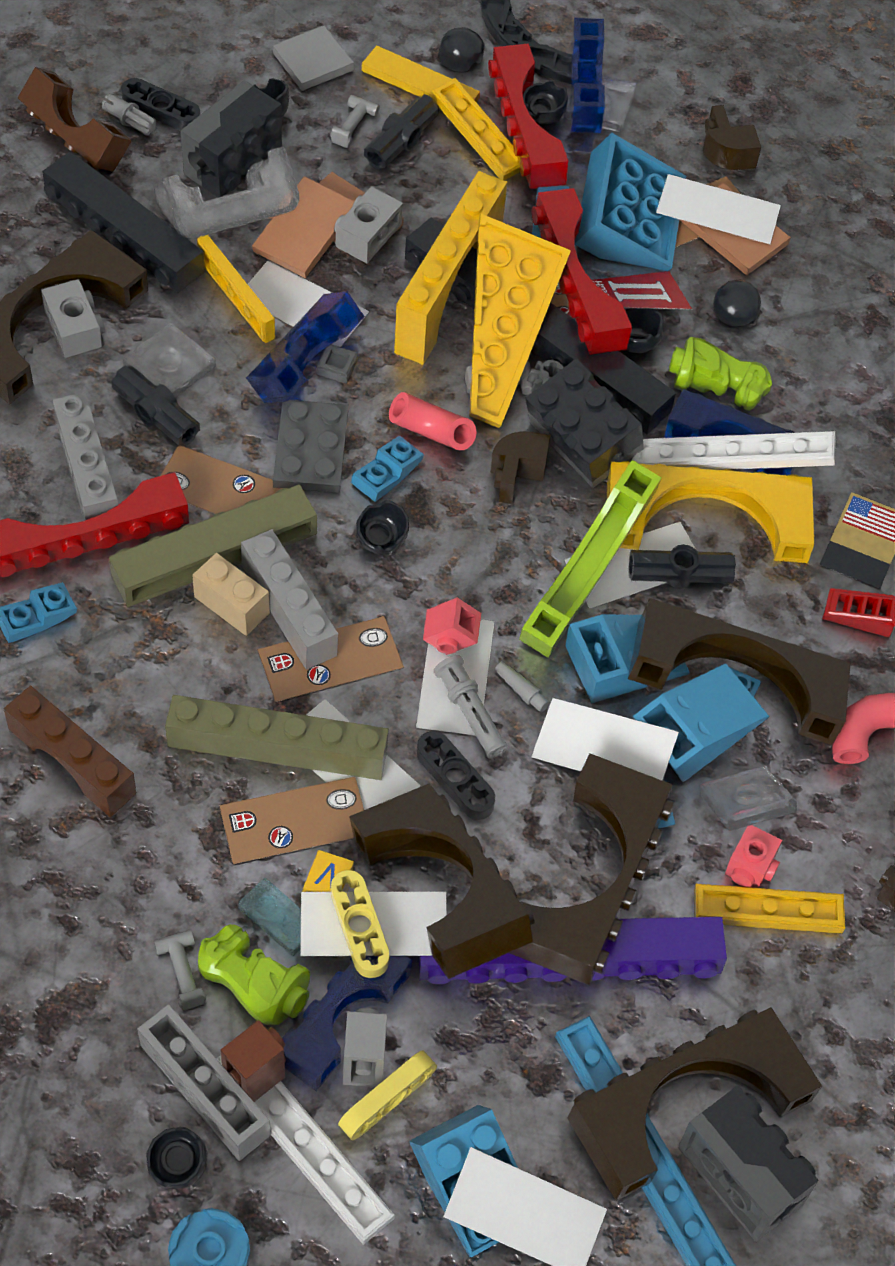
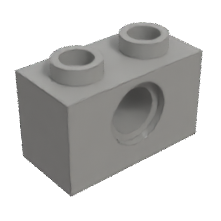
M371 186L363 196L360 195L356 198L349 212L346 215H341L334 226L336 247L368 263L401 226L403 203Z
M79 279L41 289L44 310L64 358L102 347L100 334L105 333L100 314L94 315L92 309H95L92 295L89 290H83Z
M361 1008L356 1010V1012L347 1011L343 1085L376 1087L383 1081L387 1014H380L377 1010L370 1008Z

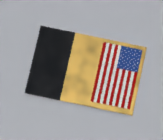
M851 492L820 565L880 589L895 555V509Z

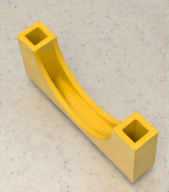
M478 171L396 304L395 354L424 365L437 343L441 317L455 277L472 247L477 249L480 213L503 222L507 181Z
M629 461L611 462L607 480V499L630 464ZM640 464L662 477L656 493L620 548L639 550L643 531L657 512L674 502L701 497L731 503L750 514L766 532L772 545L774 561L808 563L814 547L812 477H800L794 474L775 475L764 472H737L729 469L712 470L700 469L698 467H674L664 464Z

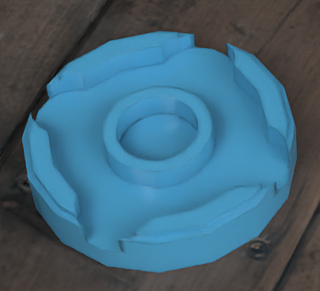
M208 1208L193 1215L189 1214L172 1231L168 1245L170 1266L248 1265L251 1254L248 1235L240 1220L227 1211Z

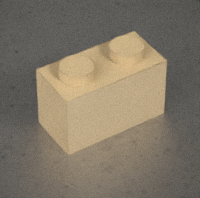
M215 553L193 574L194 597L245 636L270 614L269 591L218 553Z

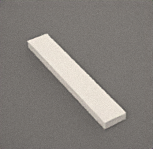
M835 431L643 439L644 449L637 453L632 460L639 464H664L666 466L698 467L700 469L712 470L835 465L836 435Z
M220 1055V1056L217 1057L216 1059H217V1060L220 1062V1064L222 1065L221 1055ZM281 1081L254 1102L270 1120V1135L363 1245L394 1220L395 1215Z

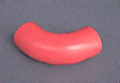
M406 392L399 393L394 398L389 409V420L392 423L453 449L465 450L475 441L477 434L476 426L469 418L433 405Z
M895 693L867 695L847 707L846 722L832 745L834 761L842 764H855L865 761L869 757L868 741L872 733L878 729L895 728Z

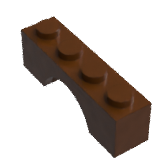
M35 67L18 96V99L27 106L25 110L31 116L46 123V130L65 140V147L85 158L84 162L96 171L104 169L114 172L132 140L113 123L93 118L87 124L80 126L72 112L74 89L55 72Z
M31 685L4 707L8 729L33 751L41 749L54 757L72 775L84 795L110 818L137 794L134 773Z

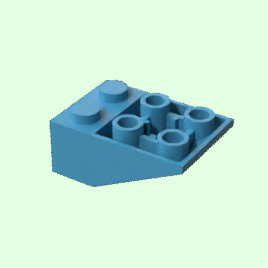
M602 614L569 624L565 646L591 704L649 687L648 685L628 679L638 623L642 615ZM682 663L670 672L666 681L688 675L689 670L686 663Z
M725 663L661 694L633 715V717L637 721L679 732L668 764L681 781L685 782L769 718V715Z
M476 1105L409 1140L422 1172L444 1212L471 1147L518 1168L492 1109L481 1105ZM449 1220L469 1257H473L499 1243L494 1239Z

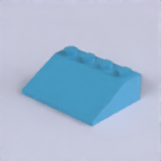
M611 133L590 155L581 203L583 215L574 245L600 259L669 271L673 265L680 219L656 213L668 174L686 179V175Z

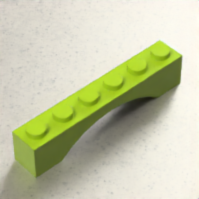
M634 460L630 462L576 551L523 626L519 637L520 641L544 656L550 657L568 629L569 624L572 623L656 493L662 477Z

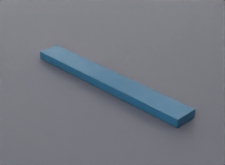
M590 1016L556 1032V1040L586 1091L594 1089L595 1092H598L608 1087L607 1083L611 1079L623 1073ZM646 1113L645 1129L647 1143L658 1171L651 1183L642 1189L686 1266H736Z

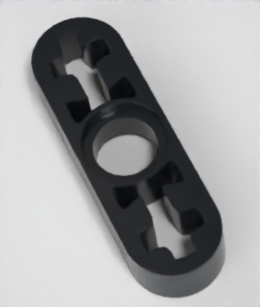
M131 78L126 80L121 86L122 99L124 101L137 104L139 110L181 131L200 115V108L194 102L142 79ZM157 102H166L169 104L165 108H156L153 106Z
M428 731L422 734L417 743V758L419 762L469 818L482 820L489 817L495 805V792L443 733ZM427 745H430L433 748H436L437 746L440 747L439 755L443 760L441 766L440 757L436 754V752L430 751L429 753H427ZM451 768H459L464 771L466 777L460 782H452L446 777L445 773ZM472 794H473L477 799H481V798L484 797V798H485V804H484V806H482L480 803H475V804L473 805V804H472Z

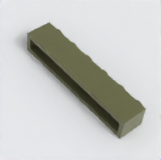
M300 484L291 488H283L273 495L259 500H251L228 512H219L207 520L185 525L178 531L164 536H156L141 545L118 551L116 554L109 556L111 576L128 608L192 583L193 574L215 553H218L234 566L241 564V542L273 529L283 547L317 534V514Z
M180 695L172 696L165 724L167 747L375 780H382L388 749L389 728Z

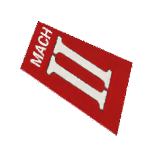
M669 271L592 280L605 293L621 302L624 308L692 309Z

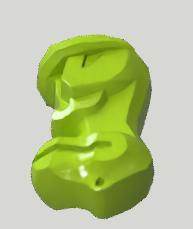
M696 337L687 338L684 348L675 347L668 372L675 373L673 383L675 389L684 391L690 386L702 393L712 390L716 395L722 396L727 388L730 387L736 390L734 403L739 407L743 406L745 410L749 411L754 409L761 398L769 393L772 386L770 373L763 364L734 358L710 342Z
M234 924L226 925L215 936L204 938L201 941L198 954V968L203 978L223 984L230 989L242 1006L257 1021L259 1020L266 1025H279L289 1016L291 1018L297 1017L304 1009L309 998L307 988L310 983V971L304 966L296 964L287 968L274 961L271 957H265L263 950L260 948L254 949L250 957H244L243 955L250 947V938L246 931L243 932L241 927Z

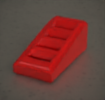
M830 588L822 619L890 638L895 626V596ZM838 601L844 602L842 611H836ZM851 605L858 606L856 613L850 612ZM865 608L872 610L871 615L864 614ZM879 612L884 613L885 616H879Z

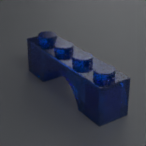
M574 17L571 41V132L601 133L605 109V85H602L604 19Z
M348 291L323 294L246 377L264 403L288 402L307 381L303 371L310 360L330 344L346 338L365 317Z
M683 389L668 418L664 437L678 438L796 432L766 422L762 418L753 417L731 406L720 404L705 398L701 394ZM795 467L756 468V472L791 475Z
M365 956L364 960H369L371 965L378 964L379 956ZM389 956V965L386 972L376 978H367L359 974L351 957L350 961L352 963L344 973L339 970L331 978L326 988L328 992L320 1001L317 999L313 1000L307 1007L302 1017L304 1021L296 1030L293 1028L289 1029L282 1037L286 1045L284 1047L285 1069L317 1092L341 1062V1047L333 1033V1027L337 1018L345 1009L359 1002L378 1001L388 1004L411 976L412 960L407 956Z

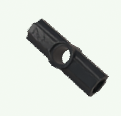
M426 94L421 97L418 96L400 114L394 112L389 115L382 127V132L364 148V156L372 167L378 170L386 168L404 149L411 151L417 145L422 131L439 114V107L434 103L433 98Z
M125 365L116 372L115 377L111 381L112 388L133 406L136 415L145 425L149 427L157 426L179 446H187L195 439L196 434L200 431V423L178 405L175 396L165 385H154L133 366L127 367Z
M682 544L677 545L671 551L631 550L628 573L631 581L667 582L670 586L681 589L688 587L692 582L733 583L736 562L735 555L732 552H700L690 545Z

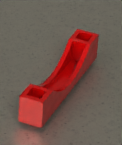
M529 44L494 47L493 60L488 62L490 78H495L496 97H501V113L503 117L507 116L509 137H514L513 149L515 156H520L521 176L527 178L530 189L566 185L568 158L562 141L540 127L530 116L524 104L523 93L534 82L535 61Z
M575 189L538 192L536 206L532 207V220L534 225H538L541 238L571 250L559 279V287L561 293L566 294L569 301L570 316L577 321L580 341L585 342L590 355L626 350L632 326L623 304L605 293L590 279L581 266L576 254L574 240L579 233L583 208Z
M176 472L142 481L134 492L119 505L85 521L65 525H37L10 518L0 520V577H7L15 572L32 567H43L50 562L60 559L75 558L85 552L99 548H110L117 543L131 539H142L149 534L163 530H174L188 524V503Z

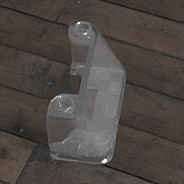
M285 146L270 150L267 160L258 162L250 167L246 175L249 190L203 202L199 186H186L181 182L178 174L163 178L153 191L161 213L177 232L187 239H198L288 214L297 207L300 199Z

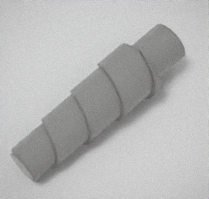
M503 661L497 664L495 667L496 673L514 689L525 703L533 705L540 712L548 708L550 701L542 695L540 688H537L531 681L524 678Z

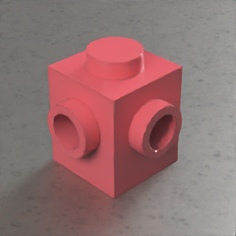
M458 597L427 609L423 640L446 655L477 644L481 612Z
M748 824L730 858L725 875L731 877L736 884L742 887L760 888L764 879L771 882L780 864L779 861L775 860L782 840Z

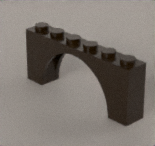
M90 230L81 238L74 240L71 246L61 254L54 256L41 270L30 275L12 293L6 294L0 301V397L11 404L34 385L30 364L16 350L14 339L22 321L33 310L44 304L41 289L79 279L84 291L89 290L92 296L111 300L127 309L148 291L147 270Z
M649 598L638 623L628 675L629 680L662 690L670 672L687 661L710 657L736 661L760 672L781 689L796 713L799 735L833 745L846 722L851 663Z
M589 753L576 781L573 801L594 812L611 829L621 849L623 869L615 882L605 892L585 903L562 908L540 907L528 904L535 921L531 925L533 942L509 952L510 954L590 985L595 972L603 973L610 952L605 951L609 940L616 942L623 925V920H620L619 916L622 909L630 910L637 890L632 888L635 879L643 880L650 862L649 859L645 858L648 849L656 850L663 831L658 829L661 820L668 822L675 801L669 798L673 784Z
M430 783L349 816L355 844L369 865L396 857L426 856L450 862L461 868L472 879L469 891L461 903L444 918L426 927L431 954L448 979L533 942L531 925L535 921L530 907L526 902H519L512 883L508 879L504 881L500 877L495 861L491 857H485L477 837L469 836L460 815H453L447 798L443 794L438 795Z
M772 1007L760 1013L757 1010L747 1012L737 1020V1024L726 1028L725 1025L718 1026L711 1030L704 1040L696 1044L693 1041L685 1042L673 1051V1055L663 1060L659 1056L652 1058L640 1067L641 1071L631 1076L627 1073H622L611 1079L607 1083L608 1087L598 1092H595L594 1089H589L581 1093L573 1100L574 1105L567 1118L614 1199L617 1201L649 1185L658 1171L647 1143L645 1129L646 1113L651 1097L672 1080L699 1073L730 1077L758 1092L770 1103L780 1117L811 1102L822 1088V1084Z

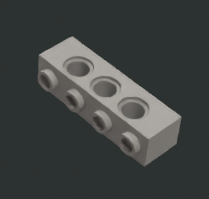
M86 392L52 399L57 428L85 521L118 505V501Z
M169 1004L137 1028L140 1046L238 1161L242 1160L270 1137V1120Z

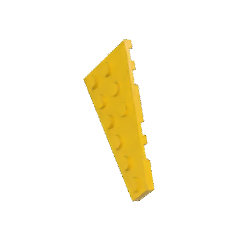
M481 213L478 227L469 416L500 428L571 250Z

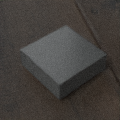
M327 344L316 367V374L347 384L358 361V352Z

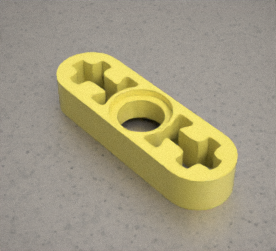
M352 870L341 871L332 879L331 898L354 966L358 973L364 977H379L388 968L389 949L367 886L359 873ZM347 883L351 888H355V905L350 907L347 893L341 892L342 885ZM362 915L370 920L371 926L364 932H356L350 928L348 923L354 916ZM370 941L373 955L379 956L378 964L371 965L369 960H364L366 956L364 943Z
M424 1050L419 1051L351 1107L340 1119L339 1127L351 1140L359 1138L425 1083L437 1069V1064Z

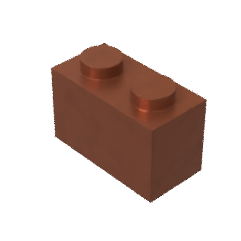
M258 1020L220 1049L222 1066L253 1102L285 1078V1042L274 1028L270 1027L267 1030Z

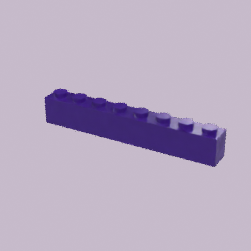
M722 917L620 919L623 920V925L616 942L609 940L605 951L610 952L605 969L602 974L595 972L592 981L602 979L604 976H619L623 980H634L646 975H657L660 979H673L679 975L695 974L697 978H711L721 974L727 961ZM507 953L448 979L433 956H418L419 981L428 980L432 984H445L451 980L465 979L470 983H484L489 979H505L507 982L517 983L523 982L527 978H543L545 981L557 982L568 977Z

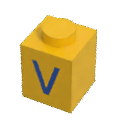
M318 850L304 884L303 892H331V882L334 876L341 871H354V861ZM348 883L342 885L341 892H348L350 887Z

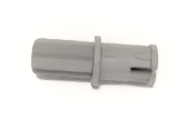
M109 93L105 96L114 105L103 100L102 109L119 118L124 126H132L145 135L155 132L156 120L139 110L137 104L128 103L114 93Z

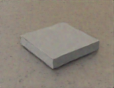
M325 25L273 45V54L302 91L354 70V62Z

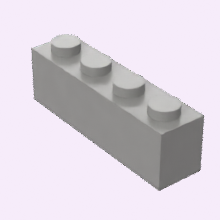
M273 529L241 542L243 569L251 579L269 591L270 612L305 669L307 670L336 657L338 632Z

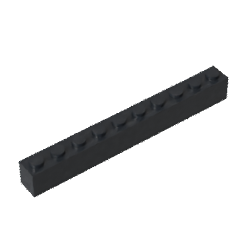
M432 217L406 237L405 259L414 268H419L444 227ZM474 247L470 249L450 290L459 301L468 304L473 309H475L477 249ZM550 302L531 353L538 355L545 361H557L563 367H566L577 358L592 373L595 381L601 387L605 386L613 394L616 402L623 409L626 408L641 423L642 432L648 435L672 412L676 392L619 351L590 355L585 342L580 341L577 321Z

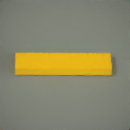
M377 45L362 62L361 71L420 97L424 94L430 96L432 89L452 79ZM461 83L477 102L480 99V91Z
M456 78L431 90L430 97L433 98L438 107L499 179L505 181L520 172V156H515L512 143Z
M204 234L198 237L197 246L204 251L205 269L261 340L265 343L274 340L275 318L209 235Z
M695 884L694 917H722L723 925L843 934L845 930L844 894Z

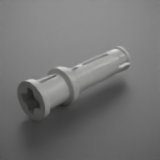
M460 655L451 656L434 668V674L444 682L449 691V700L454 704H458L470 727L486 751L487 757L489 759L495 758L503 754L508 749V746L477 695L478 684L475 680L469 678L462 666L464 664L463 658ZM454 675L457 677L459 682L455 681V679L453 678ZM475 713H477L480 719L482 720L484 726L488 731L487 734L484 732L482 726L480 725L478 719L475 716Z

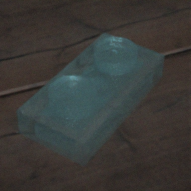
M264 878L238 902L239 909L291 956H294L301 950V908L268 879Z

